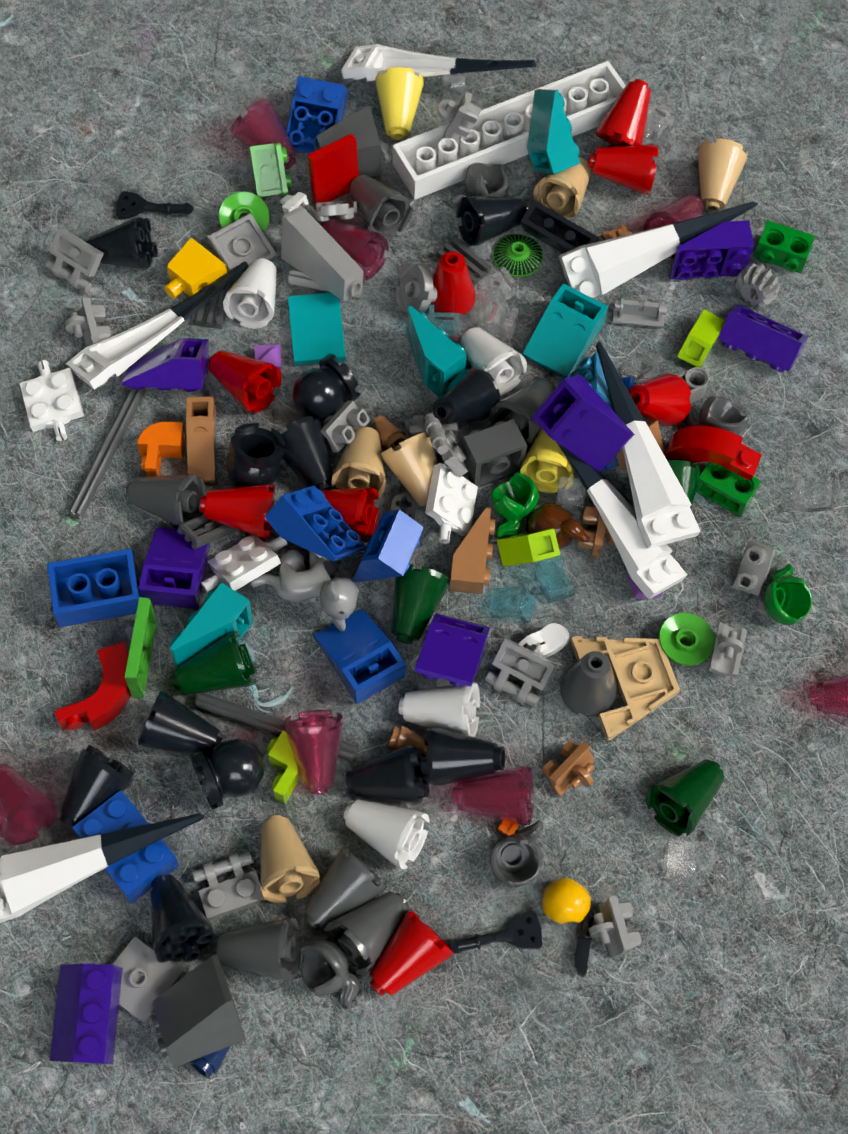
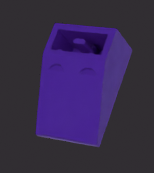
M749 220L723 222L678 246L669 278L687 280L703 277L706 279L720 276L737 277L748 265L754 248Z
M181 338L142 356L128 368L123 378L122 386H130L132 389L154 387L162 391L172 388L183 389L187 392H194L198 389L202 390L209 371V340Z
M581 375L564 379L532 416L550 438L598 472H601L635 435Z
M157 527L143 564L139 584L140 595L143 598H149L151 603L155 605L198 609L202 591L201 582L204 580L210 543L194 549L191 546L192 541L187 542L184 539L185 534L180 535L177 532L178 529Z
M435 613L414 672L421 673L427 679L435 680L440 678L448 680L450 684L457 687H465L466 685L471 687L483 659L490 627Z

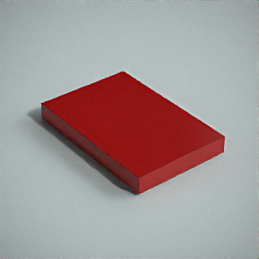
M349 134L308 154L312 203L315 207L316 203L333 201L349 193L352 181L359 176L357 140L353 134Z

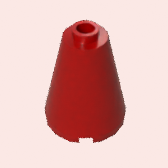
M635 79L634 82L629 81L596 128L595 133L597 137L612 145H615V143L621 146L642 145L651 97V89L648 88L649 84L647 82Z
M655 144L596 148L594 153L590 152L588 167L591 168V172L595 175L641 194L648 195V191L652 189L657 165H655L653 156L658 157V146Z
M455 251L446 252L440 257L432 275L433 287L437 290V298L434 302L430 303L429 307L433 314L441 318L455 319L458 315L464 313L466 315L471 311L475 304L476 292L464 256Z
M223 350L213 354L209 360L210 373L245 410L259 413L274 401L276 396L273 395L276 387L280 388L282 376L279 368L274 364Z
M660 374L629 389V393L641 415L649 421L658 420L659 426L677 425L687 417L691 410V389L687 382L678 375Z
M264 484L208 490L206 496L201 495L200 512H204V518L263 539H270L269 531H271L272 526L265 519V516L274 506L273 494H275L276 485Z
M371 487L320 490L324 493L326 500L342 515L343 520L360 536V540L367 542L368 540L365 537L372 536L379 515V508L374 507V499L379 500L377 490Z
M411 909L404 916L370 972V976L373 978L370 984L381 996L385 993H388L390 996L394 995L454 954L440 936L428 924L422 922L419 919L420 917Z

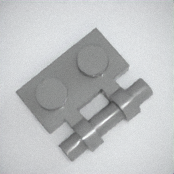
M58 229L49 251L57 256L55 261L49 259L46 262V268L50 269L54 276L69 281L70 286L75 289H82L88 292L92 284L85 280V274L87 276H95L104 253L69 231ZM67 263L75 268L73 272L68 269Z
M429 413L424 417V427L430 436V442L433 448L442 456L444 463L460 478L468 470L464 463L466 456L457 446L459 440L451 430L446 432L439 419Z
M505 638L492 665L502 669L500 675L498 676L489 671L485 681L493 685V689L499 692L505 691L516 697V701L522 704L526 702L536 707L540 697L531 693V690L534 686L543 691L557 664ZM510 675L525 681L522 688L508 681Z
M250 852L241 855L237 853L229 855L227 860L213 865L212 862L203 864L204 868L192 872L196 883L207 879L210 886L198 890L208 921L266 901L260 889V881L256 870L244 874L242 869L243 866L253 863ZM234 871L235 878L218 883L217 875Z

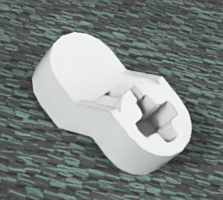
M551 623L541 630L528 635L521 640L519 645L547 658L556 654L568 644L569 633L564 626Z

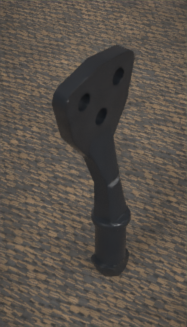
M128 191L121 192L116 203V216L119 220L135 217L144 211L168 215H189L194 210L193 206L186 202L185 204H155L146 201L137 193Z
M528 911L516 917L502 931L494 934H475V936L458 940L453 939L449 942L448 946L455 954L474 948L480 949L482 946L494 942H507L520 949L539 950L542 947V930L535 912ZM528 918L532 920L531 924L526 923ZM519 930L523 931L524 934L522 936L517 934ZM532 937L537 939L535 943L530 941Z

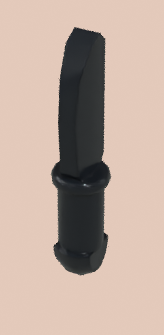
M591 909L581 921L575 951V969L582 978L587 973L590 942L592 941L588 929L593 926V921L595 920L594 912Z

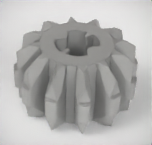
M752 263L750 266H746L738 275L739 277L735 284L736 289H738L737 295L743 296L744 302L749 301L752 306L757 304L763 308L776 298L781 286L777 281L779 276L773 275L771 273L772 269H765L763 264L758 267Z

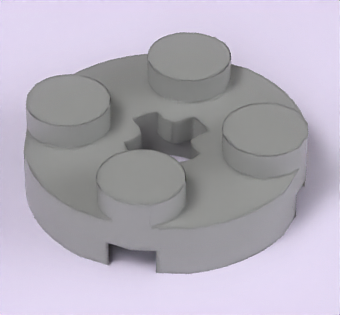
M350 200V206H348V203L344 204V201L316 203V208L314 209L313 205L308 204L307 212L316 221L330 220L329 216L336 215L339 219L355 218L354 213L358 212L357 201Z
M420 263L405 264L397 277L401 278L400 286L395 287L397 304L403 312H408V307L411 305L417 311L424 313L429 308L430 303L434 302L437 298V290L433 287L430 267L428 264Z

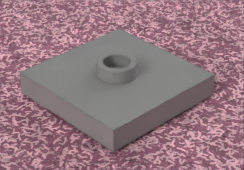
M251 213L207 237V241L218 258L225 263L227 272L245 261L250 266L254 260L259 258L269 261L277 258L276 252ZM245 269L241 274H239L233 281L235 282L236 280H238L247 269Z
M135 936L112 964L123 968L119 1005L143 1024H146L155 1012L153 1000L177 983L184 974L183 971L169 961L164 963L158 962L154 950Z

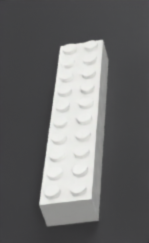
M606 61L537 89L558 90L563 96L565 102L564 111L566 117L571 122V134L573 137L598 127L626 85L610 62ZM535 90L481 110L476 123L472 125L466 138L455 132L451 139L444 136L450 125L448 123L394 144L392 164L414 200L465 180L467 171L473 163H483L489 166L494 164L503 165L528 155L527 142Z

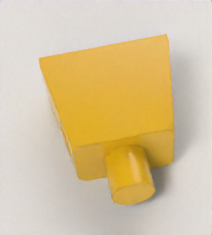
M191 238L168 263L167 270L171 281L164 286V289L173 299L182 292L190 297L227 273L226 265Z

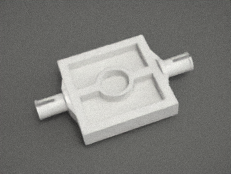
M42 360L43 365L41 361L37 363L40 376L20 383L29 424L33 432L45 428H54L56 440L63 441L62 437L64 440L68 437L64 425L71 420L83 417L84 412L71 368L53 373L50 372L48 361Z
M443 463L436 464L433 467L425 513L434 518L440 526L438 542L448 544L451 531L456 532L460 536H465L471 530L478 486L463 476L459 478Z
M255 535L245 537L235 546L219 552L213 559L208 561L215 575L201 582V585L208 592L222 582L236 591L281 564L275 551L288 545V543L280 536L269 543L263 542Z

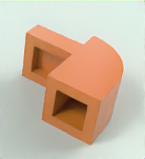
M158 422L150 425L140 434L137 446L140 457H142L141 470L145 471L147 476L160 475L162 458L183 459L186 440L183 422Z

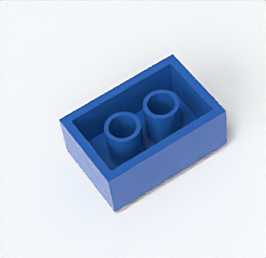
M131 548L47 563L53 614L59 627L136 614L141 595L139 592L136 562Z
M120 790L72 828L77 837L82 839L149 823L122 790ZM161 839L104 868V871L127 900L133 904L152 888V882L156 878L169 875L179 867L176 856Z

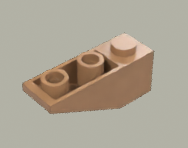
M186 397L188 474L201 477L204 483H216V408L214 397Z
M485 508L453 554L450 591L483 594L484 584L489 585L491 568H486V560H492L493 544L488 543V536L494 535L495 519H490L491 508Z

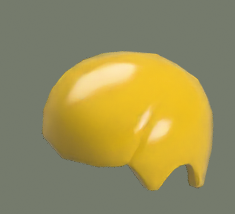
M559 878L555 879L544 889L541 905L545 915L556 923L562 925L567 922L579 923L590 911L591 897L588 890L575 880Z

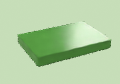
M139 597L125 672V680L132 698L143 699L157 626V619L151 600Z

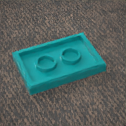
M332 293L288 296L294 366L319 364V361L328 354H334L336 356L334 361L337 363L346 362L340 299Z

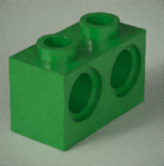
M767 220L754 258L765 263L783 267L789 271L802 273L815 235Z
M709 462L699 476L696 492L741 517L757 493L761 480L757 479L755 475L750 480H747L721 465ZM712 475H717L722 479H716ZM736 488L744 490L745 493L737 491Z

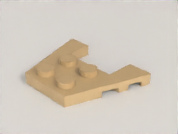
M582 636L571 638V644L578 661L592 651L601 652L610 660L625 707L599 714L598 718L607 741L615 738L676 696L680 691L668 657L663 651L659 639L624 638V640L607 639V637L582 639Z

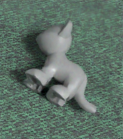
M290 550L282 555L280 559L279 575L262 574L249 582L252 587L271 585L282 599L292 603L303 602L311 598H320L322 608L332 618L334 625L341 632L345 631V619L355 610L359 594L358 585L349 578H330L329 575L336 571V561L333 562L311 551L309 552L310 569L306 570L301 553L296 550Z

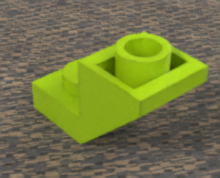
M704 309L677 357L701 368L712 346L716 343L726 320Z
M554 528L530 534L522 533L496 540L503 567L532 563L560 556Z
M282 731L278 738L274 737L271 740L267 753H269L270 765L284 771V773H278L272 788H274L275 800L285 805L300 779L289 735L287 732Z

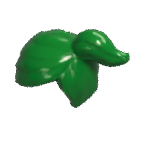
M516 472L510 481L496 486L491 492V499L496 512L506 519V522L500 524L497 528L496 537L498 539L503 536L518 535L522 529V519L533 512L538 503L539 491L534 481L519 472Z
M787 564L784 569H780L772 574L769 585L764 593V605L768 614L776 622L783 625L797 623L809 613L812 606V595L805 585L806 581L793 576L791 564Z

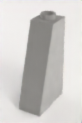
M299 207L282 215L281 258L303 272V274L342 301L362 292L364 270L306 209Z

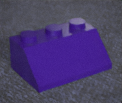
M737 305L730 311L718 339L723 341L722 345L734 351L737 348L747 352L746 356L752 360L760 361L762 359L769 362V367L776 371L784 372L786 370L789 372L809 336L746 307Z
M60 964L50 1061L113 1064L123 968L116 965Z

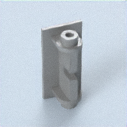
M624 298L614 300L613 323L664 328L667 305L662 304L660 301L659 303H639V301L624 300Z

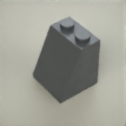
M370 106L362 108L317 135V146L313 147V151L349 134H353L357 140L358 175H367L371 178L381 177V143Z
M217 954L209 957L153 1000L156 1014L151 1015V1019L156 1033H162V1037L157 1039L163 1058L169 1056L173 1068L246 1040Z

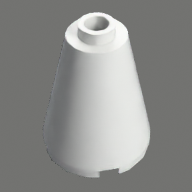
M263 258L254 260L225 295L223 300L224 311L231 320L234 317L241 321L240 325L243 327L263 328L274 316L277 269L271 261Z
M479 327L468 329L463 334L461 346L467 353V359L471 367L482 369L490 374L494 379L493 384L495 388L499 389L500 396L511 391L519 384L521 380L518 377L522 371L525 373L527 370V361L521 353Z
M472 683L471 687L467 685L465 687L447 685L407 692L404 698H400L399 714L403 715L404 720L430 729L441 727L475 737L477 733L479 717H476V708H480V692L477 683Z
M356 800L354 803H350L344 812L346 826L400 869L408 868L405 865L408 860L414 862L427 837L428 831L424 830L423 827L424 821L429 823L430 819L428 814L422 811Z

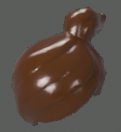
M555 503L541 505L532 512L526 526L527 534L554 528L559 550L571 544L572 538L585 543L590 541V537L584 532L581 524L573 520L571 514L566 509Z

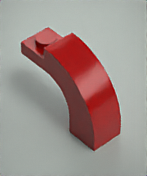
M689 426L679 429L669 438L663 453L667 460L690 461L691 464L696 462L715 463L747 480L754 477L762 454L742 444L743 437L730 431L710 426Z
M125 642L97 651L103 668V679L100 687L91 697L55 710L57 720L63 731L79 729L84 726V723L89 721L95 731L109 724L123 711L131 697L125 680L129 656Z

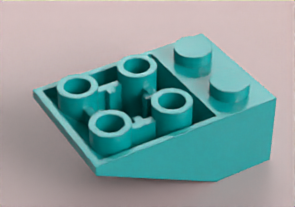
M537 89L534 91L527 150L535 172L556 174L580 164L578 158L579 148L573 141L571 134L572 125L566 117L564 98L558 90Z
M563 283L550 301L522 355L561 377L567 373L571 374L604 326L608 306Z
M410 305L407 316V338L424 385L439 397L453 379L466 369L467 353L460 344L451 341L443 329L435 327L429 322L423 312L417 311Z
M222 582L216 590L212 589L206 596L205 604L199 612L195 611L188 619L187 627L182 633H177L170 643L169 649L175 669L230 632L237 631L241 635V637L236 638L239 642L253 624L249 599Z

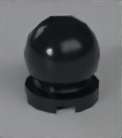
M328 354L319 361V368H311L303 372L294 384L292 398L296 409L305 417L313 416L314 420L316 417L319 420H325L328 416H334L343 405V401L345 403L347 401H355L361 396V393L355 390V387L359 384L353 373L345 363L339 365L334 361L336 359L334 354Z
M259 423L244 424L235 429L234 435L230 440V454L226 464L229 479L235 486L245 487L274 484L279 476L280 461L283 458L285 441L276 429L271 428V431L259 428Z
M240 739L223 741L213 748L209 757H204L201 751L190 755L193 768L200 785H204L208 796L206 799L212 810L224 805L222 800L224 795L233 798L248 795L258 788L264 776L262 754L257 747Z

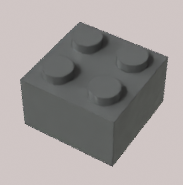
M514 419L507 422H497L490 428L481 431L474 430L467 436H464L463 453L466 456L464 463L468 470L467 475L470 482L478 486V488L513 476L516 472L520 473L521 465L526 456L527 444Z

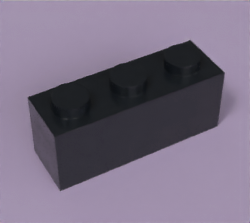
M533 200L520 221L523 231L563 254L579 246L599 242L598 236Z

